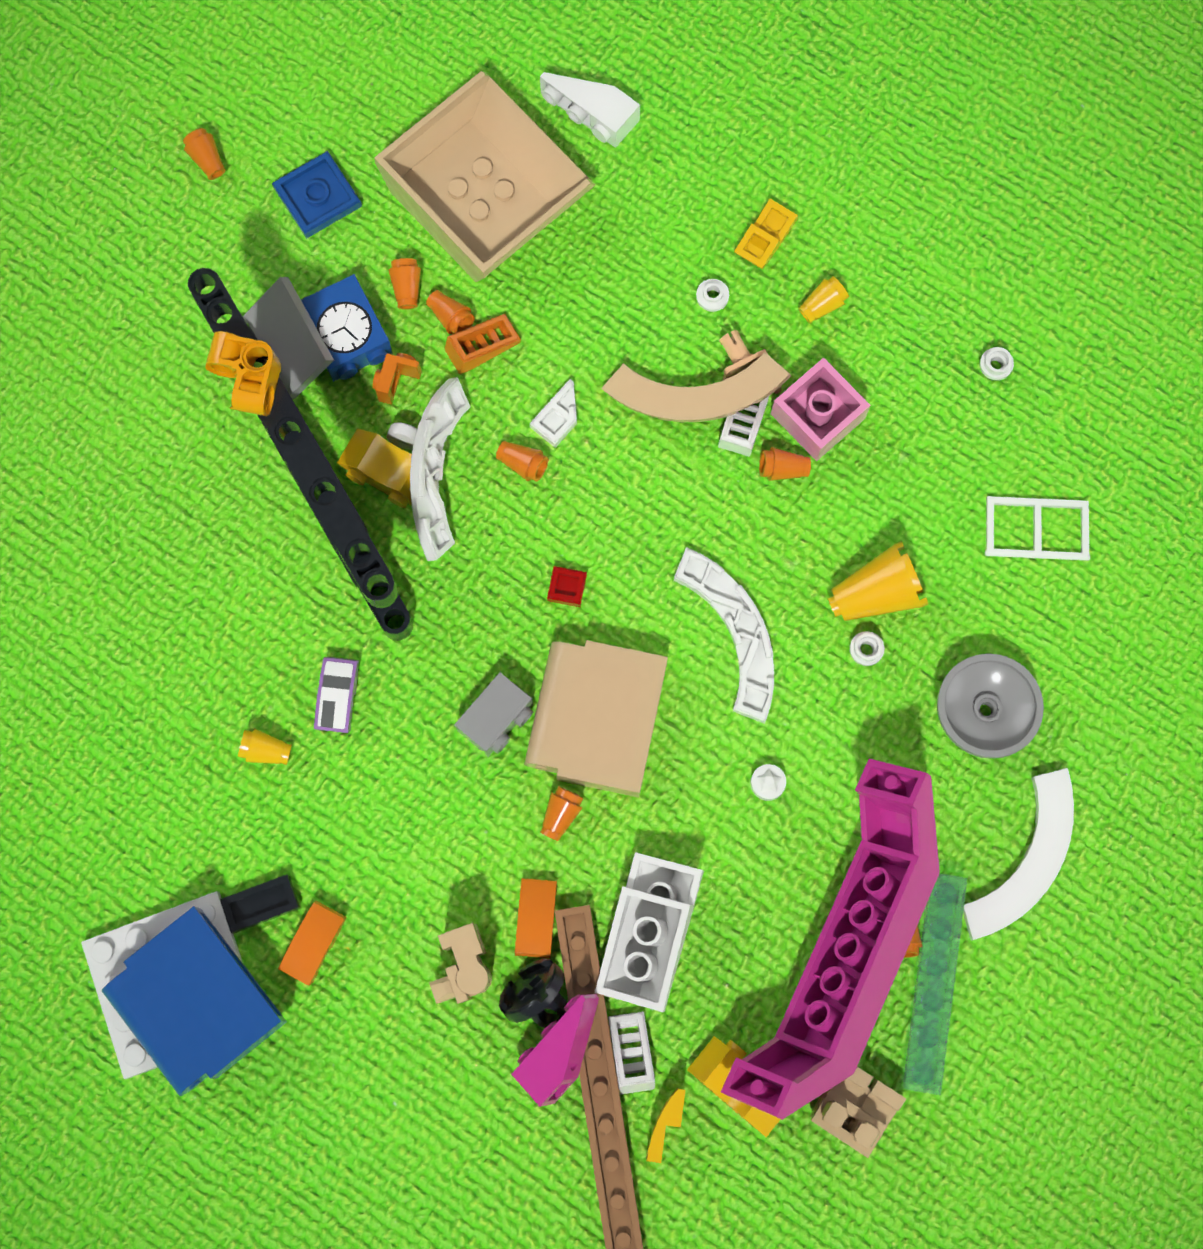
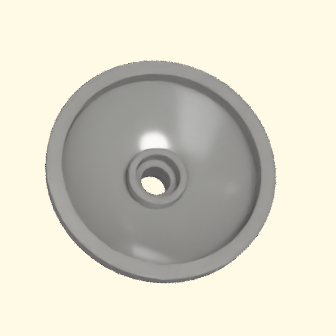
M980 654L961 661L946 675L938 692L937 712L943 730L956 746L977 757L1003 758L1020 751L1035 737L1042 723L1044 705L1038 683L1024 666L1006 656ZM981 705H987L991 709L989 716H985L980 712Z

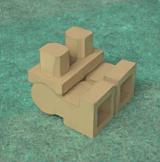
M471 923L438 935L442 950L449 951L452 949L457 965L445 968L448 976L429 982L436 1004L456 998L457 1004L471 1000L472 996L485 992L492 983V974L489 968L482 963L480 957L487 954L478 926Z
M857 1067L853 1075L819 1097L810 1117L812 1122L869 1158L895 1113L900 1110L906 1098L879 1080L873 1079L871 1075Z

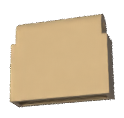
M586 640L585 647L564 642H552L524 764L538 770L557 773V781L639 798L668 657Z

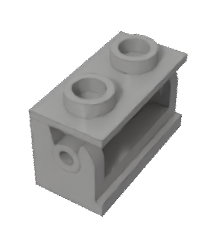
M500 672L454 726L461 735L478 749L484 751L487 757L493 751L498 754L510 741L511 738L508 736L510 731L516 725L522 727L533 714V711L530 709L533 706L532 698Z

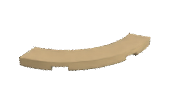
M764 352L753 364L738 374L717 383L697 387H678L657 383L639 375L623 363L601 389L617 402L638 413L640 412L665 421L703 422L734 415L738 411L761 402L779 389L791 375Z

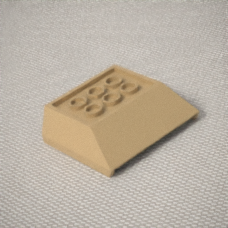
M480 71L374 157L375 164L391 194L475 282L485 278L595 186L592 180L483 71Z

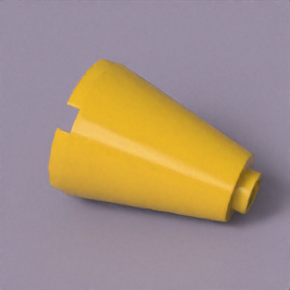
M902 541L888 548L831 589L834 596L829 597L828 601L835 617L842 615L844 621L929 605L927 598L919 600L917 594L922 593L923 588L908 554L900 555L899 553L900 550L904 549Z

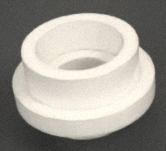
M708 279L697 288L696 299L699 306L704 310L710 312L719 311L728 303L729 290L722 281ZM714 290L719 295L716 298H711L707 295V292Z
M1000 347L986 350L980 359L982 373L991 380L1005 379L1010 375L1014 367V360L1011 354L1006 349ZM998 361L1001 364V368H993L991 362Z
M865 631L858 633L852 639L849 650L851 657L856 663L863 666H871L881 660L885 647L882 639L877 634ZM861 645H870L873 650L872 654H863L860 649Z

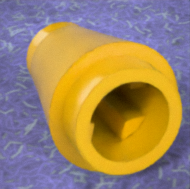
M832 276L828 280L823 279L798 310L808 323H812L814 320L845 305L844 301L849 295L839 280Z
M255 728L253 731L244 730L238 757L245 758L246 762L281 763L287 765L292 744H287Z

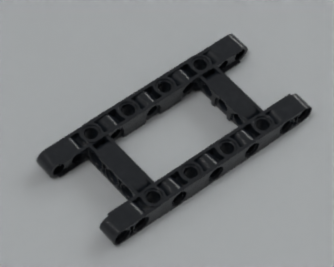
M200 268L191 273L188 279L189 290L213 333L222 331L258 340L249 324H246L219 275L210 268ZM215 286L210 293L201 294L203 288ZM222 315H232L227 322L217 323V320ZM268 357L258 358L254 363V368L265 365ZM279 377L270 414L268 416L258 415L354 585L362 593L384 634L396 641L406 639L413 630V622L398 594L396 583L369 537V532ZM377 587L388 589L385 594L380 596L371 594ZM401 615L405 618L400 628L391 629L387 626L392 616Z

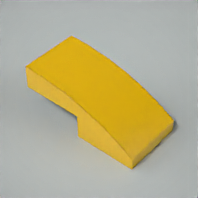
M769 199L756 222L750 225L734 253L763 269L798 219V215L774 200Z
M677 1088L662 1108L650 1137L646 1161L661 1163L666 1125L681 1127L685 1089Z

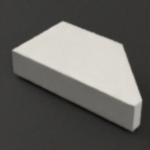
M569 379L530 423V428L554 448L559 445L577 424L574 382Z

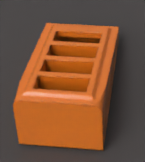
M502 314L448 336L445 351L458 373L462 374L516 346L521 342V339L506 314ZM496 328L500 329L505 339L500 340L495 332ZM485 334H487L490 341L492 342L491 345H488L487 341L485 340ZM474 340L477 346L479 347V350L477 351L471 343Z

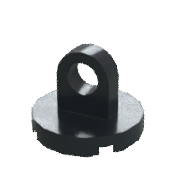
M551 959L536 960L520 970L518 973L520 978L515 983L510 981L506 984L500 995L499 1008L509 1021L518 1023L531 1018L539 1026L546 1028L550 1023L558 1022L566 1013L564 1007L567 1002L559 993L563 985L564 973ZM544 1009L554 1010L557 1014H550Z

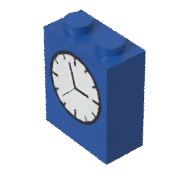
M354 274L301 299L334 359L327 367L333 382L338 379H349L359 369L369 364L377 365L385 360L386 353H393L390 342Z

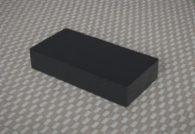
M288 874L220 899L230 932L233 934L301 909Z

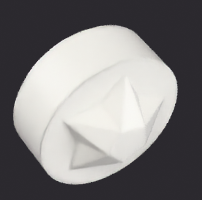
M762 765L754 771L751 777V789L762 800H775L785 790V774L775 765Z

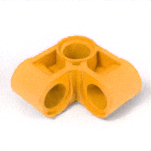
M215 332L205 369L218 376L236 378L230 409L268 416L273 406L275 389L281 372L279 358L266 342L240 337L228 332ZM268 357L265 365L254 368V363L258 358Z

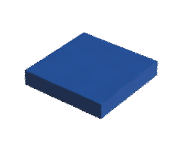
M328 151L272 183L274 190L306 239L362 207L361 201Z

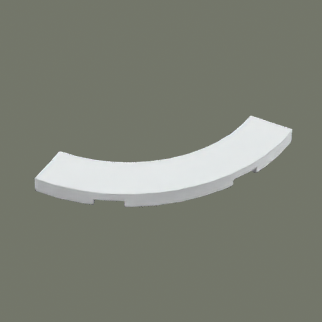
M458 377L448 379L433 395L424 410L413 444L410 469L412 511L418 537L427 561L437 560L455 544L447 521L444 501H442L439 494V480H442L445 458L443 447L447 435L452 434L457 422L470 408Z
M686 547L674 581L691 589L707 601L721 617L732 637L739 665V687L733 712L765 724L774 690V664L772 646L763 618L744 588L738 585L721 566L704 555Z
M1068 768L1032 778L1036 800V826L1032 842L1016 871L1006 882L987 896L961 906L971 941L1003 929L1022 917L1042 898L1058 875L1068 851L1074 823L1073 790Z

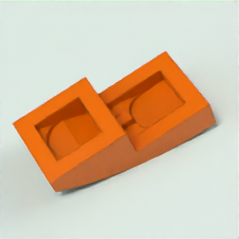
M522 878L515 956L551 958L557 881Z
M318 901L313 902L288 947L278 970L310 986L314 982L327 952L333 947L347 917Z

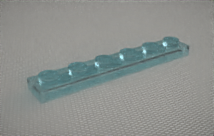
M939 874L925 907L921 938L922 947H920L902 1089L941 1095L967 878Z

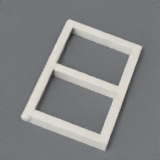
M987 496L985 556L1089 561V501ZM994 505L1033 507V550L994 549ZM1041 507L1080 509L1081 553L1042 551Z

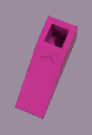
M579 994L573 997L565 1005L564 1010L566 1013L558 1022L550 1023L542 1031L541 1037L543 1039L537 1046L529 1048L519 1057L517 1062L520 1065L511 1075L539 1107L555 1104L578 1078L599 997L596 994Z

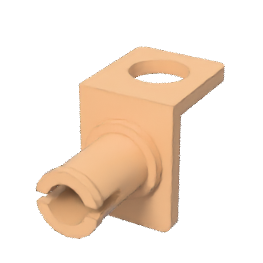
M738 330L731 331L732 337L728 333L725 334L719 342L723 345L733 364L725 368L723 380L745 370L764 352L767 353L766 350L763 349L755 354H750ZM782 386L779 389H777L774 393L777 394L781 392Z

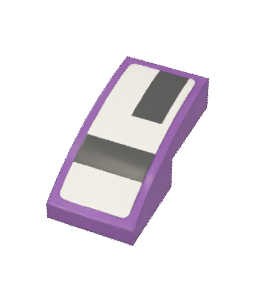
M326 656L323 658L314 729L342 733L350 732L359 660Z

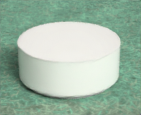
M393 423L390 425L387 439L399 448L413 450L417 428L406 423Z

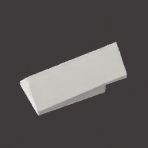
M635 852L626 887L622 886L595 993L665 1012L704 870Z

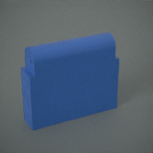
M195 906L123 962L127 968L102 989V993L179 1096H183L194 1089L208 1076L210 1079L219 1078L287 1022L203 910Z

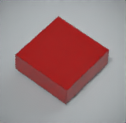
M554 566L547 601L581 608L587 572Z

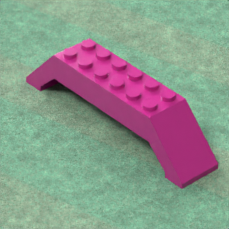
M868 759L855 788V791L859 794L862 837L857 852L775 1037L744 1059L735 1058L721 1093L783 1120L854 1074L940 874L932 779L926 772Z

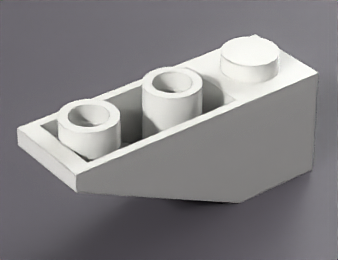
M546 72L540 76L543 98L553 106L558 105L565 110L569 118L575 123H582L591 129L593 135L603 143L608 142L616 148L640 121V104L615 86Z

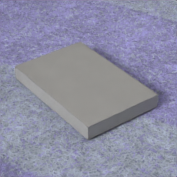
M280 277L243 316L246 324H249L256 338L266 342L279 358L281 363L279 377L292 399H295L334 361L288 277Z

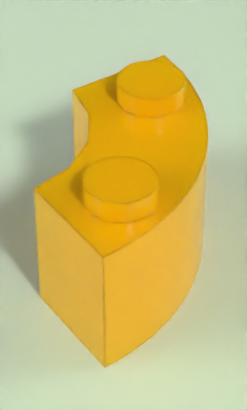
M357 429L337 462L348 470L346 476L359 485H364L366 482L389 495L388 499L399 507L406 508L408 504L412 505L410 493L412 454L398 448L377 433Z
M714 1036L687 1070L738 1115L767 1137L781 1119L721 1093L735 1058L742 1060L747 1053L732 1040L725 1044Z

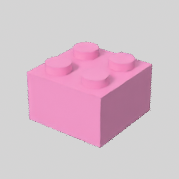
M822 358L774 400L771 415L818 461L866 418L871 405L825 358Z

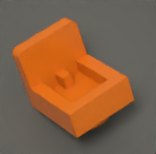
M386 353L382 370H376L372 384L379 402L392 405L401 375L420 379L422 371L419 362L413 356L405 353H397L396 356Z

